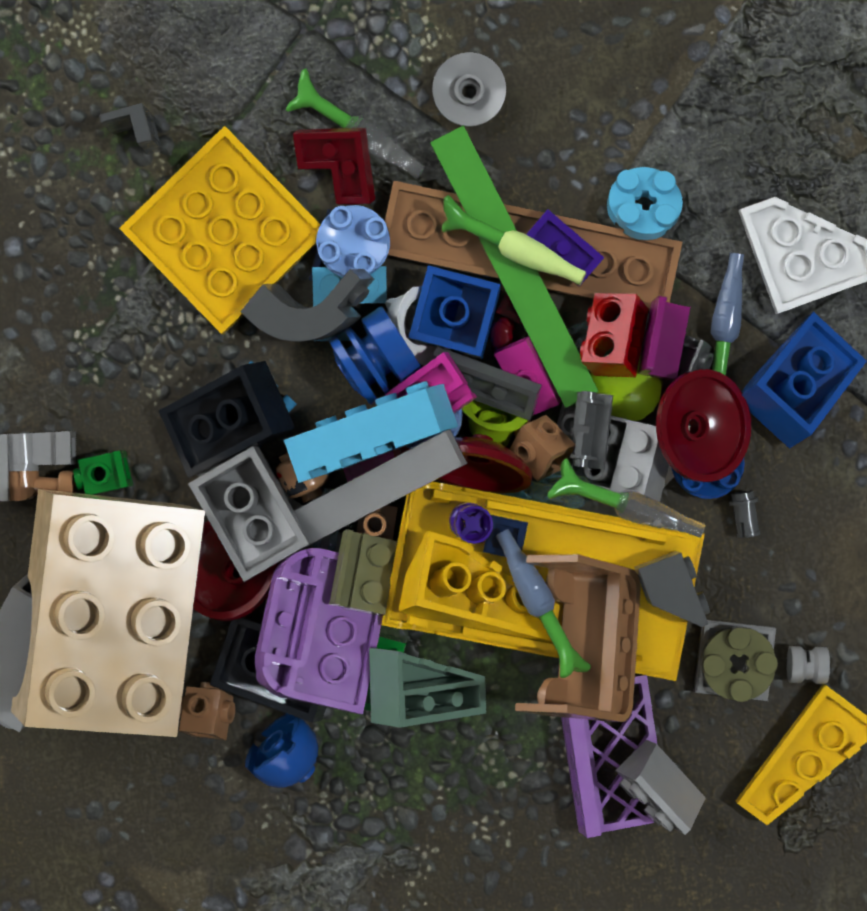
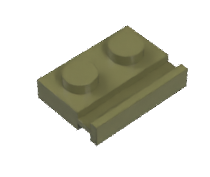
M349 529L344 530L329 605H337L378 616L385 615L397 541L365 533L361 534Z

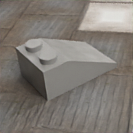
M252 446L188 483L244 582L310 544L260 447Z

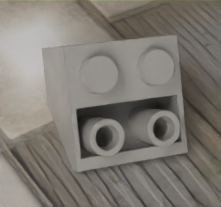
M646 740L615 770L623 779L619 784L634 800L637 798L642 804L647 805L644 812L658 826L662 825L668 832L675 829L686 835L691 830L706 797L656 743Z

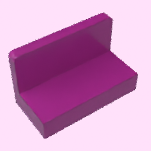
M658 296L651 302L638 374L674 381L678 376L691 307L666 302L667 297Z

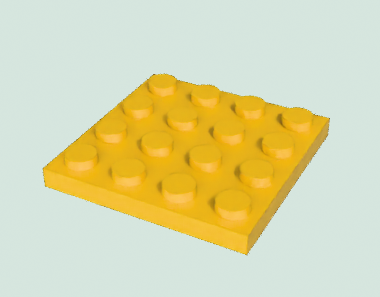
M224 126L119 229L197 310L224 335L243 316L240 311L263 284H276L316 245L317 232L321 224Z

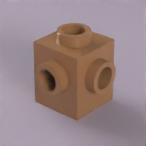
M545 415L534 421L528 420L527 424L515 430L514 436L516 438L510 450L527 464L532 472V476L537 481H540L561 470L562 461L569 458L575 448V443L556 423Z
M201 682L200 688L186 687L185 696L182 697L179 731L192 737L226 740L229 724L233 722L235 717L234 697L222 691V689L211 686L209 682Z

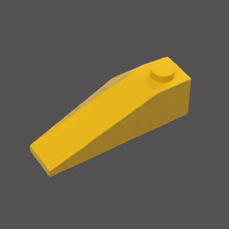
M431 531L425 533L405 574L398 612L432 621L552 643L540 618L530 615L524 607L512 576L503 571L501 565L493 560H487L475 552L473 546L463 540ZM555 602L553 612L558 619L560 605Z

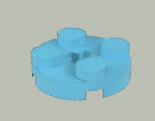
M649 167L624 170L617 176V180L611 186L608 195L607 211L614 225L617 222L624 229V234L638 240H653L665 235L666 231L671 229L672 226L674 227L678 221L682 210V195L676 185L675 177L668 171H660ZM646 197L653 204L650 205L649 210H643L642 205L635 203V200Z

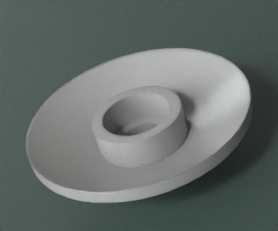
M474 52L460 53L447 59L436 72L432 87L433 98L439 112L450 122L460 126L464 125L465 127L479 126L494 118L502 108L506 97V82L501 69L487 56ZM466 86L475 88L476 95L473 98H466L462 94V90Z

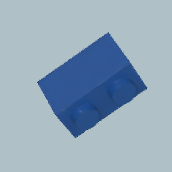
M428 265L408 338L482 360L501 292L500 284Z

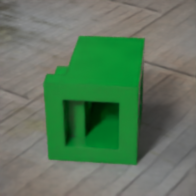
M126 450L79 459V468L73 470L77 489H84L85 494L95 495L134 486ZM97 467H102L106 472V476L102 481H98L94 477V471Z

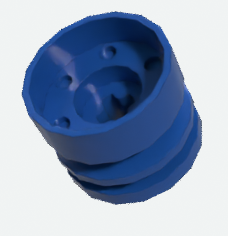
M382 306L361 319L367 336L360 339L349 327L344 330L353 344L347 349L337 335L329 340L338 367L354 391L363 396L370 405L374 404L375 400L378 399L370 387L372 384L378 382L386 394L390 391L386 375L392 372L402 382L422 368Z

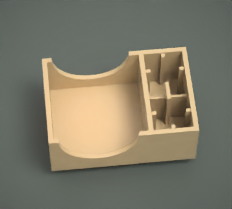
M38 489L27 577L30 581L32 592L30 645L23 682L18 695L12 699L11 712L25 727L177 737L205 516L204 510L183 504Z

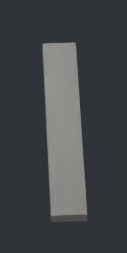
M449 429L294 510V513L310 543L309 545L464 466L467 462Z

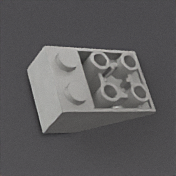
M562 404L557 425L572 440L576 407L569 406L565 408ZM611 416L605 470L572 466V468L583 481L631 498L659 505L669 464L661 452L656 426ZM561 470L550 475V477L561 479Z

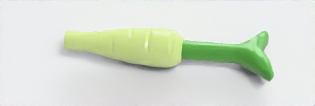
M449 195L444 198V212L447 220L442 225L443 233L455 229L466 230L497 245L500 253L513 262L534 270L566 278L581 285L586 271L565 261L542 243L515 230L504 233L470 217Z

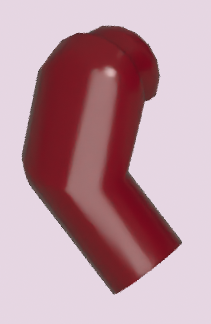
M500 317L490 328L491 350L493 354L497 349L513 343L512 333L515 330V323L508 317Z

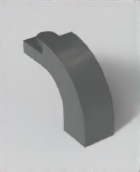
M350 269L321 303L311 308L299 304L279 284H263L240 312L257 328L281 340L300 342L331 338L341 334L348 327L353 326L362 317L352 306H357L369 294L368 287L374 281V278L365 269Z

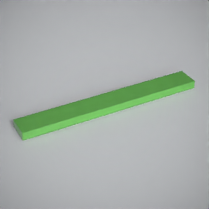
M464 125L430 142L466 214L504 233L511 230L517 231ZM478 237L564 407L567 408L576 403L577 392H599L587 367L581 362L580 353L538 271L509 260L500 253L497 245Z

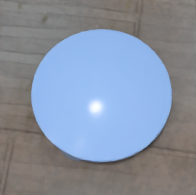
M359 205L338 206L322 221L317 232L316 246L323 264L336 275L344 277L350 269H365L369 274H372L381 267L388 256L390 234L385 221L373 210Z

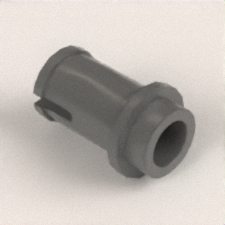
M753 490L731 493L732 500L729 501V506H733L737 538H743L744 535L746 538L760 535L755 503L758 502V497H754Z

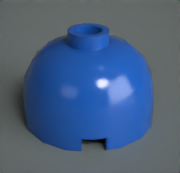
M285 714L266 727L261 734L267 738L261 743L259 748L253 743L245 759V768L264 784L275 788L289 787L298 782H305L314 773V764L318 757V741L314 731L303 719Z

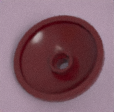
M701 369L680 375L668 386L658 406L656 433L661 452L668 464L678 474L696 482H713L731 474L742 462L750 443L751 417L748 404L742 396L743 393L729 377L720 372Z
M474 434L471 437L455 438L467 464L438 478V480L457 486L494 493H514L523 491L530 486L532 472L527 464L506 446L493 441L487 435Z
M209 520L203 524L193 609L208 618L219 621L235 620L248 615L257 609L268 597L273 573L280 562L244 582L241 576L239 577L236 567Z

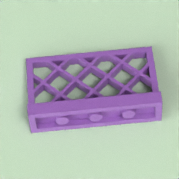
M635 675L634 684L639 685L640 699L632 709L630 717L622 723L617 731L604 721L594 720L589 726L587 719L561 717L578 831L586 838L601 836L603 832L654 823L647 815L641 814L634 808L639 801L637 798L635 800L632 798L629 803H626L614 794L619 783L623 780L619 774L608 789L597 780V771L605 760L615 768L620 766L608 757L620 739L632 747L634 751L646 740L657 744L647 675ZM641 708L643 711V717H641L638 714ZM634 718L645 725L646 731L638 746L623 736ZM599 724L614 734L603 752L595 748L591 741V735ZM593 752L599 755V758L596 762L594 760ZM599 788L605 792L601 799ZM610 797L626 807L617 820L604 822L602 809ZM631 812L637 815V817L627 818Z

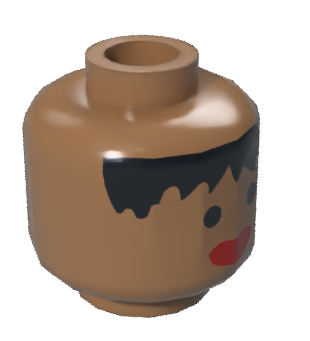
M288 452L278 457L280 463L275 467V473L288 498L301 497L302 502L305 503L323 494L320 487L327 484L329 474L298 483Z

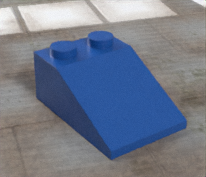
M813 311L757 371L741 391L743 393L742 396L748 404L750 413L790 449L813 434L867 360Z

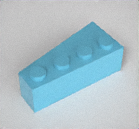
M424 381L405 388L408 394L406 396L398 398L396 393L376 399V407L367 409L366 404L349 409L345 411L346 418L337 420L336 416L323 419L315 423V429L285 439L284 443L298 483L344 469L458 427L444 384L429 387L428 382Z

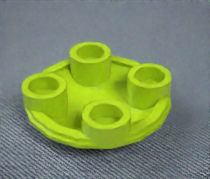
M639 364L636 378L594 376L592 373L590 374L599 391L597 394L613 395L611 416L632 421L642 420L653 412L661 397L662 379L638 374Z

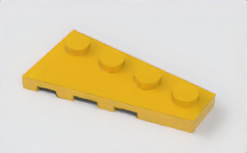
M822 684L736 799L737 804L764 824H770L802 798L804 793L818 781L821 782L829 776L831 771L845 759L851 758L861 750L860 747L867 742V715L827 685Z

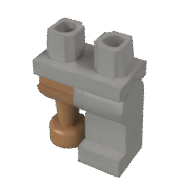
M76 431L0 434V501L29 500L38 495V489L76 493L77 486L73 470L61 471L58 478L39 476V465L77 464Z

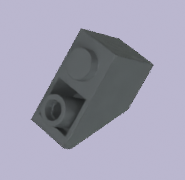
M674 551L634 567L648 603L700 627L708 625L705 615L710 613V608L703 592L696 593L691 579L696 578L697 575L689 556L683 558L681 552Z

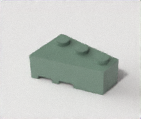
M369 647L371 723L401 728L486 714L485 676L438 664L431 660L417 658L400 651Z

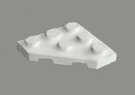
M777 197L750 205L738 211L775 314L867 282V239L836 227L835 224L814 214L797 209Z

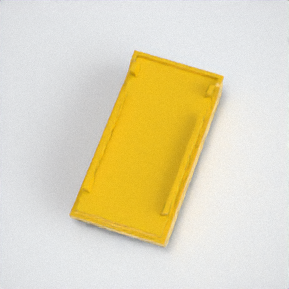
M433 481L406 495L390 577V591L386 613L383 615L381 625L559 658L553 642H543L437 622L398 612L405 574L425 533L431 531L462 540L452 532L449 525L452 510L461 503H475L486 509L490 515L528 522L522 549L526 556L579 554L630 568L634 571V567L678 551L682 553L683 558L690 557L697 575L705 534ZM485 541L477 544L468 543L474 547L475 552L489 561H495L503 567V571L511 575L506 557L483 552ZM534 565L546 582L548 568ZM693 578L691 580L695 587L696 578ZM642 587L640 591L635 673L676 681L688 621L648 603ZM555 601L560 605L558 621L562 627L564 603Z

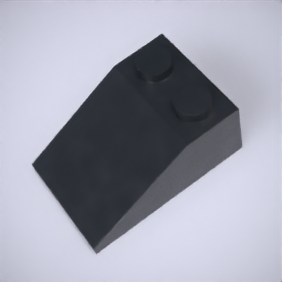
M266 361L241 365L159 410L188 478L218 466L252 446L260 447L295 429Z
M245 617L232 620L210 685L312 723L321 721L327 707L278 697L258 683L255 654L262 623Z

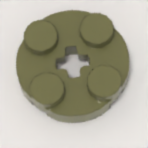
M736 626L719 630L710 637L702 652V672L706 683L723 698L738 702L748 701L764 693L771 685L778 666L777 658L770 642L761 633L747 627ZM745 654L748 658L745 662L747 669L744 672L740 670L735 673L731 672L730 668L733 665L730 661L731 656L741 657Z

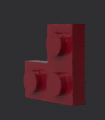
M366 128L299 129L293 133L298 169H331L336 204H370L375 200Z

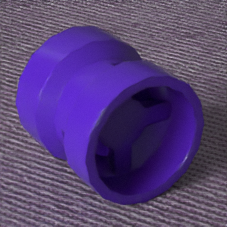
M461 503L450 514V529L457 537L467 543H481L490 536L493 530L492 516L486 509L475 503Z

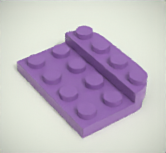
M321 548L297 551L281 560L272 576L255 654L257 681L269 692L281 698H290L355 714H363L370 682L369 647L377 648L383 615L378 616L337 605H329L339 553Z

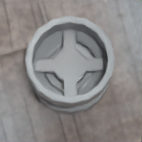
M789 646L787 652V679L789 683H802L804 680H812L815 684L828 683L830 655L827 647H814L812 650H804L801 646Z

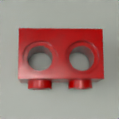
M595 293L593 305L589 307L587 312L588 330L586 340L582 342L580 347L581 362L594 376L636 378L649 310L637 294ZM620 314L615 321L610 322L614 316ZM613 348V351L609 355L604 357V354L609 349Z

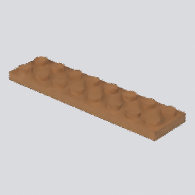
M393 181L385 218L390 234L389 257L500 280L478 236L463 229L442 232V225L447 220L443 203L447 195L453 198L465 212L455 193ZM504 204L516 230L527 234L544 214V212ZM555 215L599 252L604 259L580 287L566 278L538 271L547 290L594 300L595 293L637 294L648 307V312L650 311L651 302L658 296L667 297L666 302L670 303L683 242L662 237L653 240H638L624 234V229Z

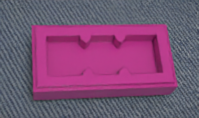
M529 336L495 351L494 356L503 371L542 385L533 415L560 404L561 399Z

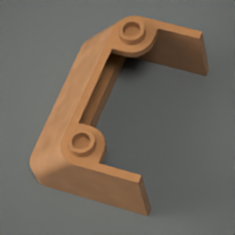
M579 554L527 555L526 563L548 568L546 584L551 590L555 601L564 603L562 629L571 646L591 665V668L587 672L573 671L570 676L561 678L559 663L558 678H547L539 688L537 693L538 704L516 703L515 711L552 717L625 722L631 715L634 697L641 591L638 574L633 569Z

